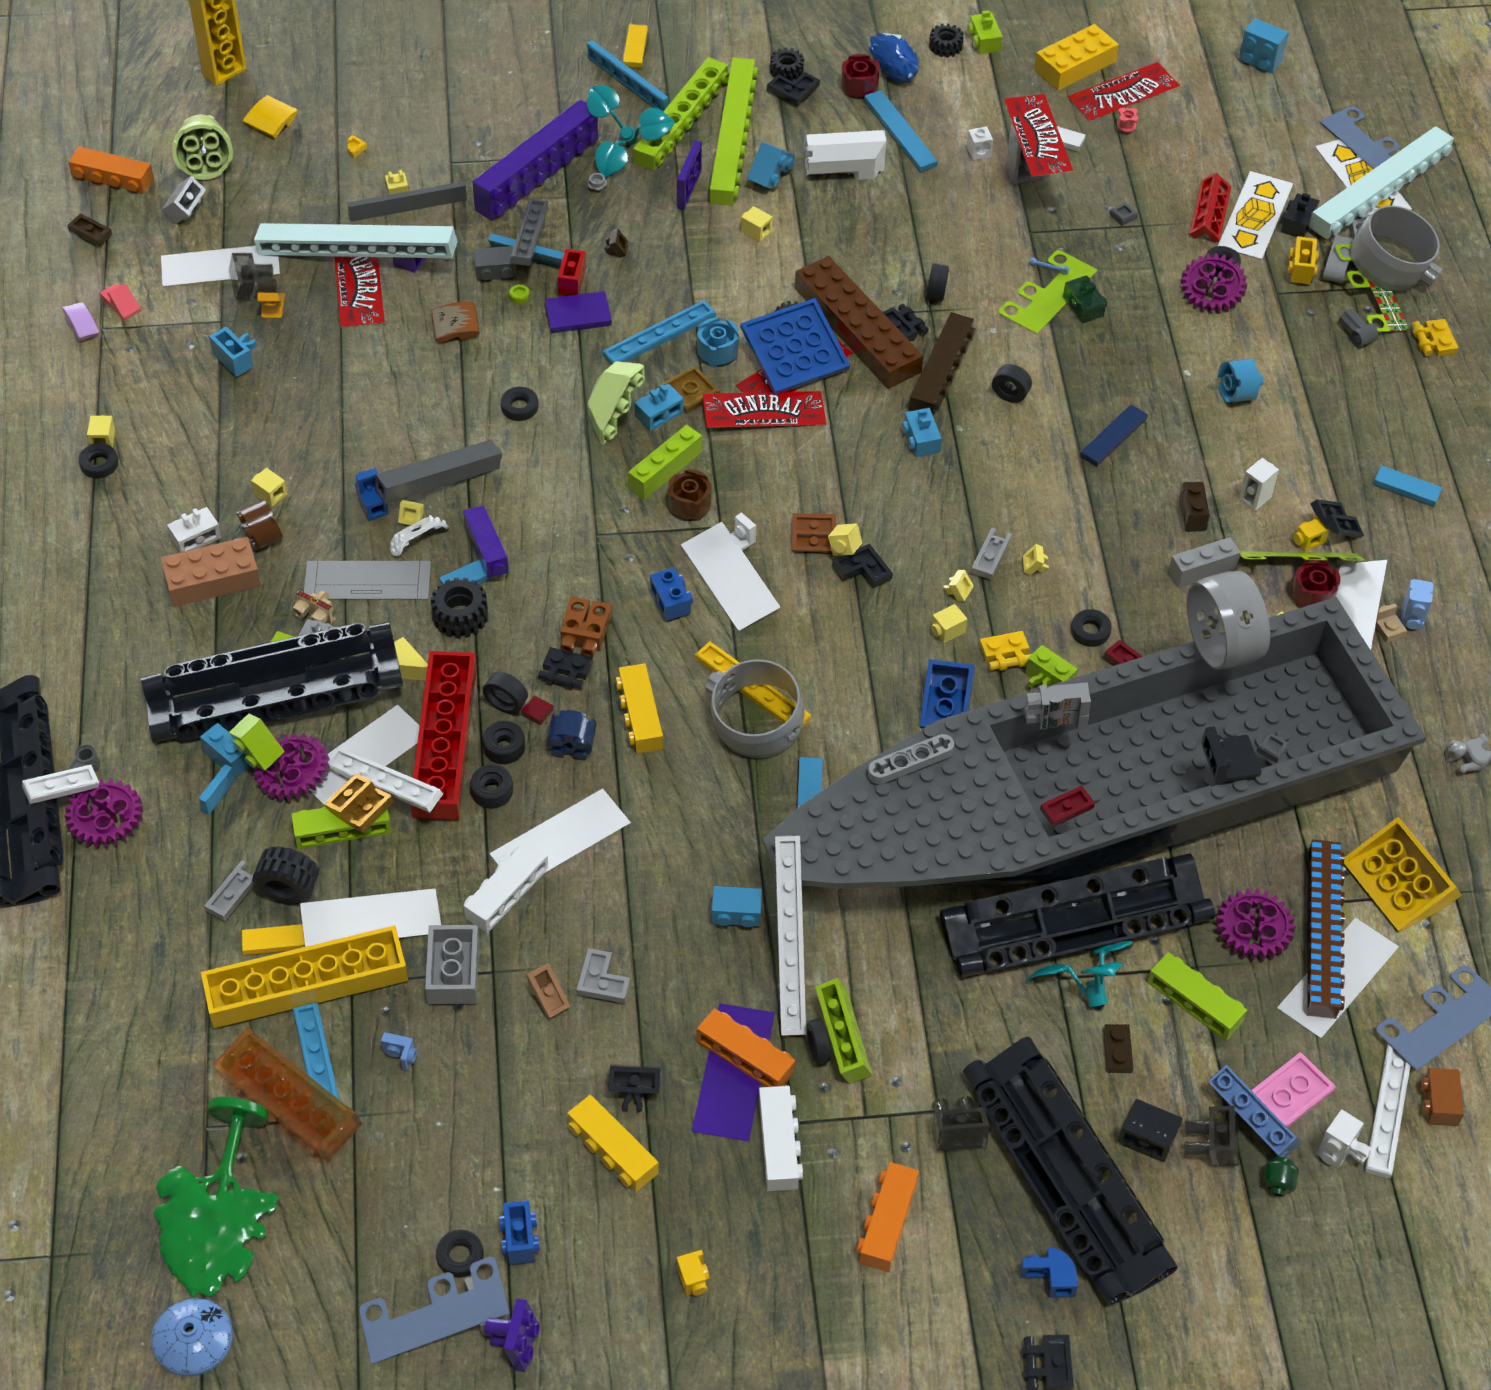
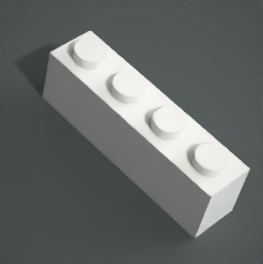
M527 841L520 847H516L505 863L499 864L495 873L489 879H485L482 882L479 890L466 899L464 903L465 918L488 933L549 868L548 855Z
M790 1086L759 1088L767 1191L798 1189V1181L803 1179L802 1164H797V1156H801L800 1141H795L794 1133H798V1119L793 1118L792 1111L796 1110L795 1095L790 1094Z

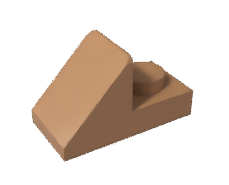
M549 963L526 974L530 994L537 997L547 1018H551L571 1007Z

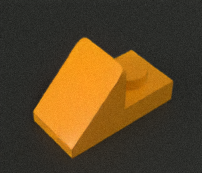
M258 293V301H261V316L263 318H281L285 293Z

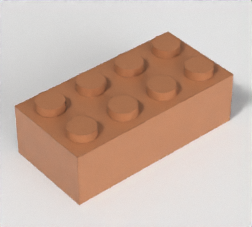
M248 537L161 557L173 607L261 586Z

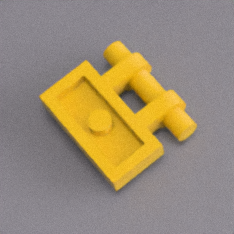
M1446 319L1426 321L1424 326L1419 321L1412 323L1413 335L1415 338H1418V346L1425 356L1432 355L1434 350L1437 356L1457 354L1459 348Z
M1023 631L982 638L979 642L985 661H992L988 663L990 671H1004L1008 667L1013 666L1024 667L1028 662V658L1032 655L1028 654L1029 646Z

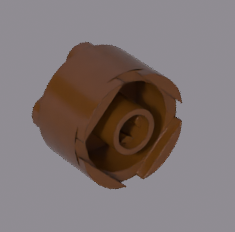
M689 469L684 470V473L679 475L676 473L670 478L668 483V505L671 514L683 519L699 521L710 510L712 485L704 473Z
M264 499L236 512L241 524L245 523L241 526L246 536L252 537L250 542L255 551L283 538L282 532Z

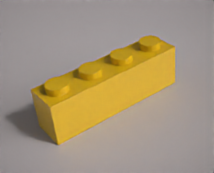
M646 663L620 667L619 677H615L617 691H622V695L619 696L621 708H626L624 721L625 726L630 727L631 732H628L630 746L634 745L636 754L663 750V733Z
M591 1094L567 1113V1126L572 1134L575 1136L579 1135L584 1140L588 1150L592 1153L596 1152L601 1157L604 1166L608 1170L613 1169L618 1174L619 1180L625 1187L628 1188L630 1186L637 1192L659 1174V1162Z

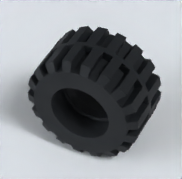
M454 578L453 581L448 579L445 581V584L440 583L437 586L438 590L434 589L433 596L431 597L434 625L436 628H439L441 633L446 632L447 636L452 637V635H455L456 638H461L464 635L465 637H470L471 633L476 634L479 632L478 629L484 628L489 615L487 595L483 591V587L477 585L476 581H468V578H463V580ZM457 606H466L464 609H452Z
M280 846L269 847V849H265L261 854L252 877V882H254L253 885L258 891L268 898L285 904L298 905L309 900L319 875V868L310 857L299 851Z

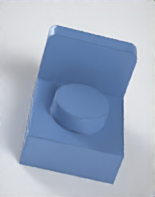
M384 1032L381 1039L383 1052L391 1057L401 1056L402 1070L408 1071L410 1063L414 1064L417 1056V1049L414 1048L413 1038Z

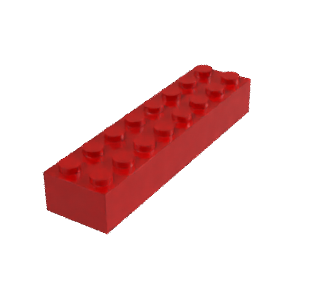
M429 651L413 778L440 789L443 795L430 813L410 804L412 818L459 820L477 671L475 653Z

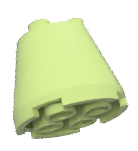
M200 114L187 118L184 121V124L173 140L172 154L174 162L179 169L195 179L208 180L218 177L232 161L233 148L228 134L215 118L210 115Z

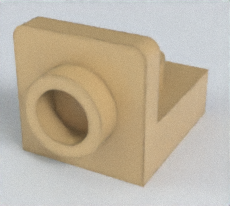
M1396 604L1384 605L1378 609L1375 628L1386 643L1404 637L1407 633L1406 628L1396 616L1398 609Z

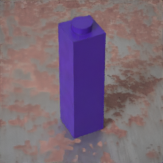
M480 506L463 510L465 529L487 578L509 573L507 555L485 507Z

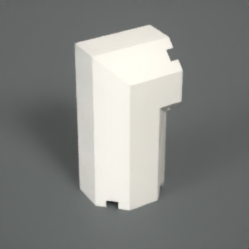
M884 130L810 134L804 137L807 175L847 173L850 175L851 172L854 174V178L867 180L875 179L878 172L882 173L884 171L886 152Z

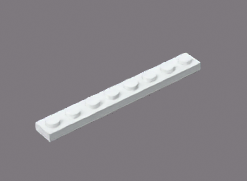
M775 836L781 1035H806L800 836Z

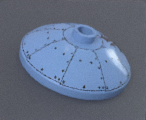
M199 1298L186 1299L169 1307L158 1318L152 1331V1350L159 1364L173 1374L180 1376L204 1374L220 1364L228 1354L232 1344L233 1329L227 1313L216 1303ZM194 1327L193 1331L185 1332L186 1328Z

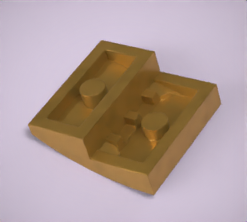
M355 774L324 805L340 820L363 833L394 800L392 795L375 788L371 780Z

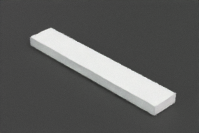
M337 747L328 761L330 765L329 770L350 779L355 774L361 775L371 780L375 788L429 813L443 795L442 791L438 788L340 747Z
M1387 1043L1369 1145L1371 1151L1368 1153L1365 1168L1366 1173L1388 1179L1391 1178L1411 1066L1389 1043Z

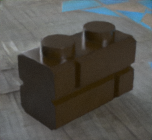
M1204 482L1182 483L1179 500L1185 531H1206L1210 514Z

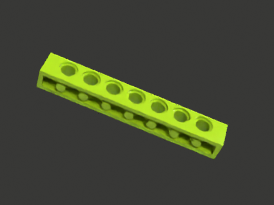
M710 57L704 61L664 110V113L674 120L673 127L668 133L657 140L647 141L642 138L633 148L634 164L654 171L663 163L664 158L668 153L672 152L675 144L681 141L687 129L689 130L692 127L695 119L701 116L704 108L709 106L712 98L718 95L720 88L728 82V64Z

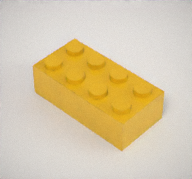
M1093 24L1036 52L1034 70L1059 91L1115 63L1119 44L1096 24Z

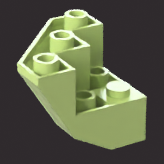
M616 361L600 375L588 401V415L602 445L616 436L617 418L623 413L628 412L631 407L630 392L636 387H640L645 381L644 366L642 364Z

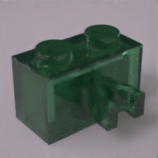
M1086 275L1065 282L1063 298L1082 324L1104 317L1107 301L1099 293L1096 285L1090 281L1089 276Z

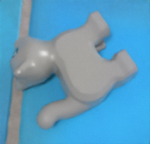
M1483 733L1477 739H1471L1465 743L1456 740L1451 741L1448 749L1450 756L1448 762L1456 761L1464 756L1468 763L1463 764L1459 768L1460 773L1483 770L1488 765H1491V749L1486 751L1484 746L1488 743V738Z

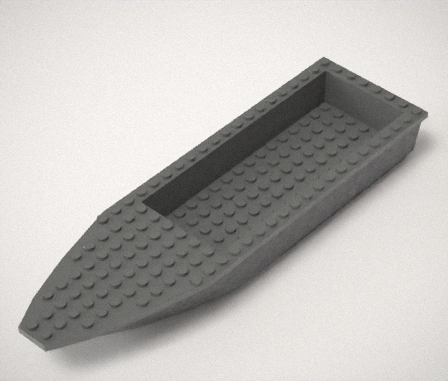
M1335 597L1270 617L1269 649L1265 656L1248 664L1230 669H1213L1204 661L1193 641L1054 684L1064 685L1088 682L1091 706L1088 727L1086 729H1078L1077 724H1061L1055 728L1047 726V729L1040 730L1039 723L1027 724L1025 717L1027 693L938 720L856 767L799 806L763 839V845L776 872L775 836H800L802 886L835 889L920 885L1005 886L1063 880L1395 773L1399 770L1412 748L1425 743L1426 736L1340 601ZM1039 689L1028 693H1039ZM1215 726L1217 734L1221 735L1222 738L1248 735L1262 771L1261 775L1215 783L1201 745L1205 728ZM1268 732L1290 743L1277 763L1256 752ZM945 734L954 740L953 754L944 760L883 784H875L868 777L869 765L874 760L937 735ZM919 751L915 754L920 759L928 757V754L924 751ZM896 760L894 762L898 767H905L907 765L904 760ZM878 769L875 770V772L883 774V772H880ZM1082 785L1095 802L1094 809L1052 827L1041 812L1040 805Z

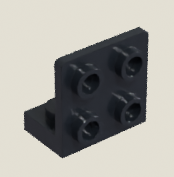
M1215 726L1205 728L1201 745L1215 783L1261 775L1262 771L1248 735L1222 738L1221 735L1217 734Z
M1136 1099L1127 1120L1124 1121L1121 1127L1118 1142L1166 1161L1183 1118Z

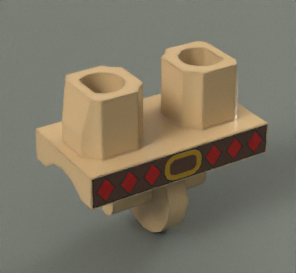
M301 590L297 592V602L292 608L294 616L302 619L309 613L311 614L310 620L313 621L318 620L329 624L335 621V617L332 616V602L328 600L329 594L327 592L320 591L318 595L315 593L309 595Z

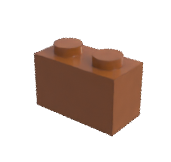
M1429 1068L1426 1076L1421 1079V1091L1425 1092L1423 1114L1427 1115L1428 1124L1459 1126L1464 1115L1460 1071L1458 1069Z

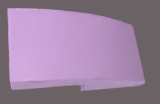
M83 302L62 308L69 326L74 329L78 341L99 335L97 326Z

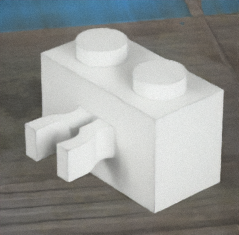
M207 507L199 511L195 508L192 510V514L186 516L184 513L181 515V519L167 525L170 539L180 553L201 548L222 538L219 524Z
M1341 1109L1327 1129L1317 1155L1325 1163L1334 1165L1337 1168L1341 1166L1348 1154L1363 1164L1369 1155L1368 1153L1371 1151V1147L1357 1141L1364 1123Z

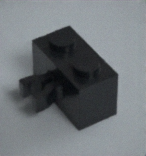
M1297 193L1294 200L1290 199L1286 208L1287 213L1283 212L1281 216V233L1296 238L1297 236L1305 237L1309 229L1312 212L1318 209L1320 200L1311 198V195L1306 193Z
M610 1064L608 1091L627 1092V1097L623 1103V1110H628V1102L632 1098V1092L635 1093V1100L638 1102L637 1110L642 1111L643 1102L640 1094H659L661 1067Z

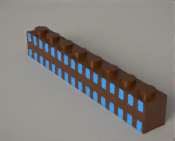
M1312 839L1308 850L1307 1016L1336 1019L1339 1011H1343L1345 996H1341V989L1344 988L1345 975L1341 974V968L1344 967L1345 954L1341 953V947L1343 948L1345 934L1341 933V927H1343L1345 913L1341 912V906L1343 907L1345 893L1341 892V886L1344 885L1345 873L1341 872V866H1343L1345 853L1341 852V842Z

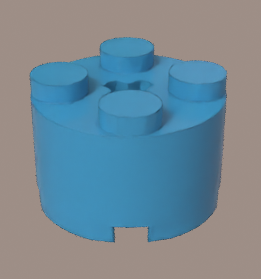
M710 318L701 323L697 333V352L703 361L707 362L710 367H718L738 357L739 330L735 323L728 319L721 321L720 318Z
M1253 358L1223 362L1219 367L1218 378H1221V384L1218 385V389L1225 402L1235 403L1257 399L1259 388L1263 385V376L1259 374Z

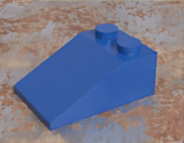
M929 659L920 727H925L938 720L969 711L975 675L974 665Z

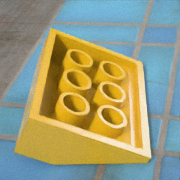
M1399 817L1344 858V864L1399 932L1443 910L1462 896L1455 884Z

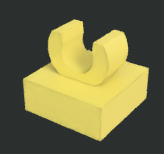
M399 170L398 174H392L391 171L388 172L385 179L389 195L409 191L405 172L403 173L402 170Z
M402 500L400 502L398 523L413 525L422 520L424 504Z
M1035 544L1023 555L1024 573L1032 575L1037 570L1043 573L1049 568L1048 565L1044 564L1048 556L1043 554V546Z
M958 570L954 577L949 578V585L944 586L947 594H953L957 601H965L974 587L965 570Z

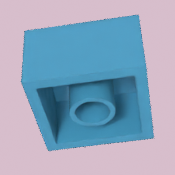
M1254 18L1244 31L1238 60L1272 74L1283 60L1289 32Z

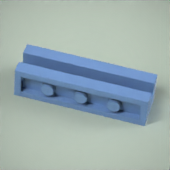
M1227 1065L1208 1081L1279 1157L1286 1158L1301 1144L1299 1139Z

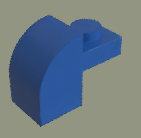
M376 468L355 474L356 483L354 485L368 521L389 515L388 504H384L375 491L376 474H379Z
M1047 1248L1045 1258L1039 1255L1022 1258L1020 1266L1021 1279L1047 1278L1049 1298L1076 1296L1078 1288L1076 1267L1066 1253L1055 1248Z

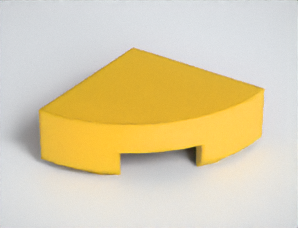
M351 135L347 144L349 155L352 158L357 157L367 149V143Z

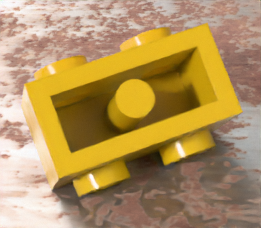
M1297 236L1295 246L1291 247L1289 252V259H1292V261H1289L1287 272L1291 274L1290 282L1310 285L1312 277H1316L1318 265H1315V263L1318 262L1319 251L1316 250L1317 239Z

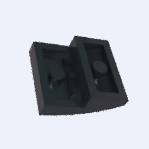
M1316 499L1310 503L1319 520L1336 535L1359 538L1364 536L1357 518L1347 516L1341 502Z

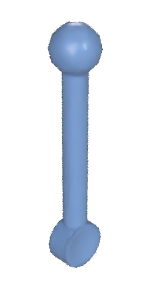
M1035 258L1029 260L1032 266L1039 265L1058 270L1064 275H1067L1070 270L1067 266L1059 267L1037 261Z

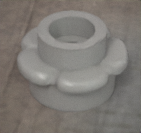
M593 173L590 175L588 180V187L590 189L601 191L606 187L607 181L603 174Z

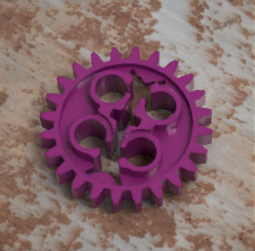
M1208 253L1206 259L1200 255L1198 262L1192 259L1191 265H1186V270H1183L1180 284L1181 291L1184 292L1183 297L1189 298L1188 304L1195 303V309L1201 306L1202 312L1209 309L1210 314L1213 313L1214 309H1217V312L1221 314L1222 308L1227 312L1230 306L1235 308L1237 302L1241 303L1247 288V276L1243 275L1244 269H1239V263L1233 265V258L1227 261L1225 260L1226 255H1223L1220 259L1217 253H1215L1214 258H1211ZM1216 266L1220 269L1223 268V271L1219 272L1217 281L1214 284L1212 300L1204 299L1205 293L1208 296L1210 286H1212L1215 279Z
M296 732L293 733L292 738H288L284 734L282 741L275 738L285 752L265 771L255 767L256 772L254 776L257 780L256 782L262 788L264 794L268 793L270 798L277 796L279 801L284 796H286L288 801H291L292 796H296L300 800L302 793L309 796L308 790L316 791L315 784H323L324 782L321 777L328 776L326 769L330 768L328 763L330 758L325 746H322L319 739L315 741L313 735L307 738L305 733H302L299 738ZM301 746L304 748L303 752L308 760L307 763L302 758ZM276 771H280L282 775L283 788L280 786L281 782Z
M113 778L108 783H104V780L100 779L98 788L75 793L76 798H69L70 805L65 806L67 813L64 814L71 836H76L79 843L84 840L86 846L94 842L95 848H98L100 843H104L105 848H107L111 841L116 846L118 843L117 839L119 838L126 841L125 834L134 835L132 828H139L138 821L143 820L141 813L144 810L136 789L131 790L130 784L123 786L122 780L114 784ZM90 796L93 800V804H90L92 810L91 814H89V810L86 804ZM118 811L122 822L119 826V829H117L115 825V822H118L116 813Z
M1246 888L1244 895L1239 890L1236 892L1235 897L1230 894L1227 901H1222V905L1217 912L1215 923L1218 924L1216 932L1221 933L1219 939L1227 940L1226 948L1234 947L1233 954L1241 951L1242 958L1250 954L1252 961L1255 960L1256 955H1259L1262 961L1265 960L1267 954L1271 959H1274L1276 953L1281 955L1284 948L1288 949L1290 942H1292L1296 927L1293 925L1295 918L1289 916L1291 909H1283L1285 901L1277 903V895L1269 898L1268 891L1260 895V891L1257 888L1254 894H1251L1249 888ZM1253 904H1262L1256 921V941L1259 940L1258 945H1249L1255 926L1253 920L1255 908H1252Z

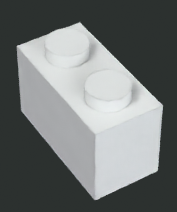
M1264 458L1257 461L1245 472L1239 500L1254 511L1260 508L1272 498L1279 469Z

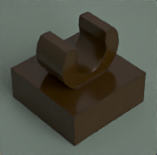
M618 228L611 230L610 238L605 241L608 246L604 247V250L609 255L616 253L619 258L626 256L629 241Z

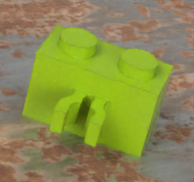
M988 10L982 11V14L971 15L970 24H967V31L972 36L973 46L977 48L979 55L1000 52L1003 36L993 13H990Z
M1041 645L1028 658L1026 675L1031 678L1028 681V687L1032 688L1036 684L1050 686L1076 678L1078 668Z
M251 714L244 717L229 732L234 739L233 745L239 751L244 752L246 755L245 761L253 768L258 767L265 771L285 752L263 721Z

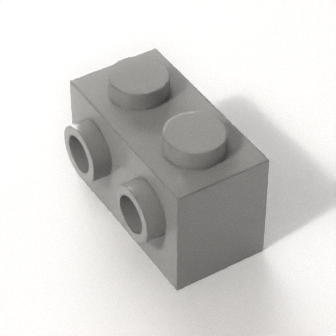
M190 176L178 184L161 211L175 224L182 220L186 221L192 215V210L201 202L200 198L206 189Z

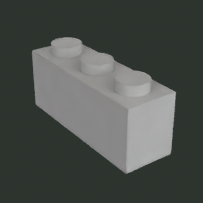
M1231 537L1173 555L1168 573L1178 588L1184 587L1205 577L1236 570L1241 552Z

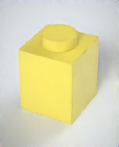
M753 206L741 217V232L761 242L772 232L773 216Z
M90 416L87 432L89 444L105 443L113 447L116 430L112 416Z
M268 468L256 474L251 480L254 495L261 500L264 499L271 507L287 495L285 480Z
M857 523L837 525L828 536L833 556L853 555L862 544Z
M954 604L933 614L931 631L935 637H939L943 643H946L966 633L968 619Z

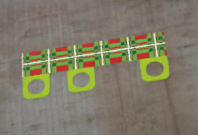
M1337 244L1335 246L1340 259L1344 261L1352 260V257H1345L1340 253L1342 247L1348 248L1351 251L1352 244ZM1349 271L1347 273L1352 286L1356 288L1371 287L1382 314L1368 315L1367 320L1369 323H1372L1373 318H1379L1383 321L1384 327L1377 328L1378 332L1409 330L1392 290L1372 283L1359 271ZM1354 274L1362 276L1364 283H1355L1352 276Z

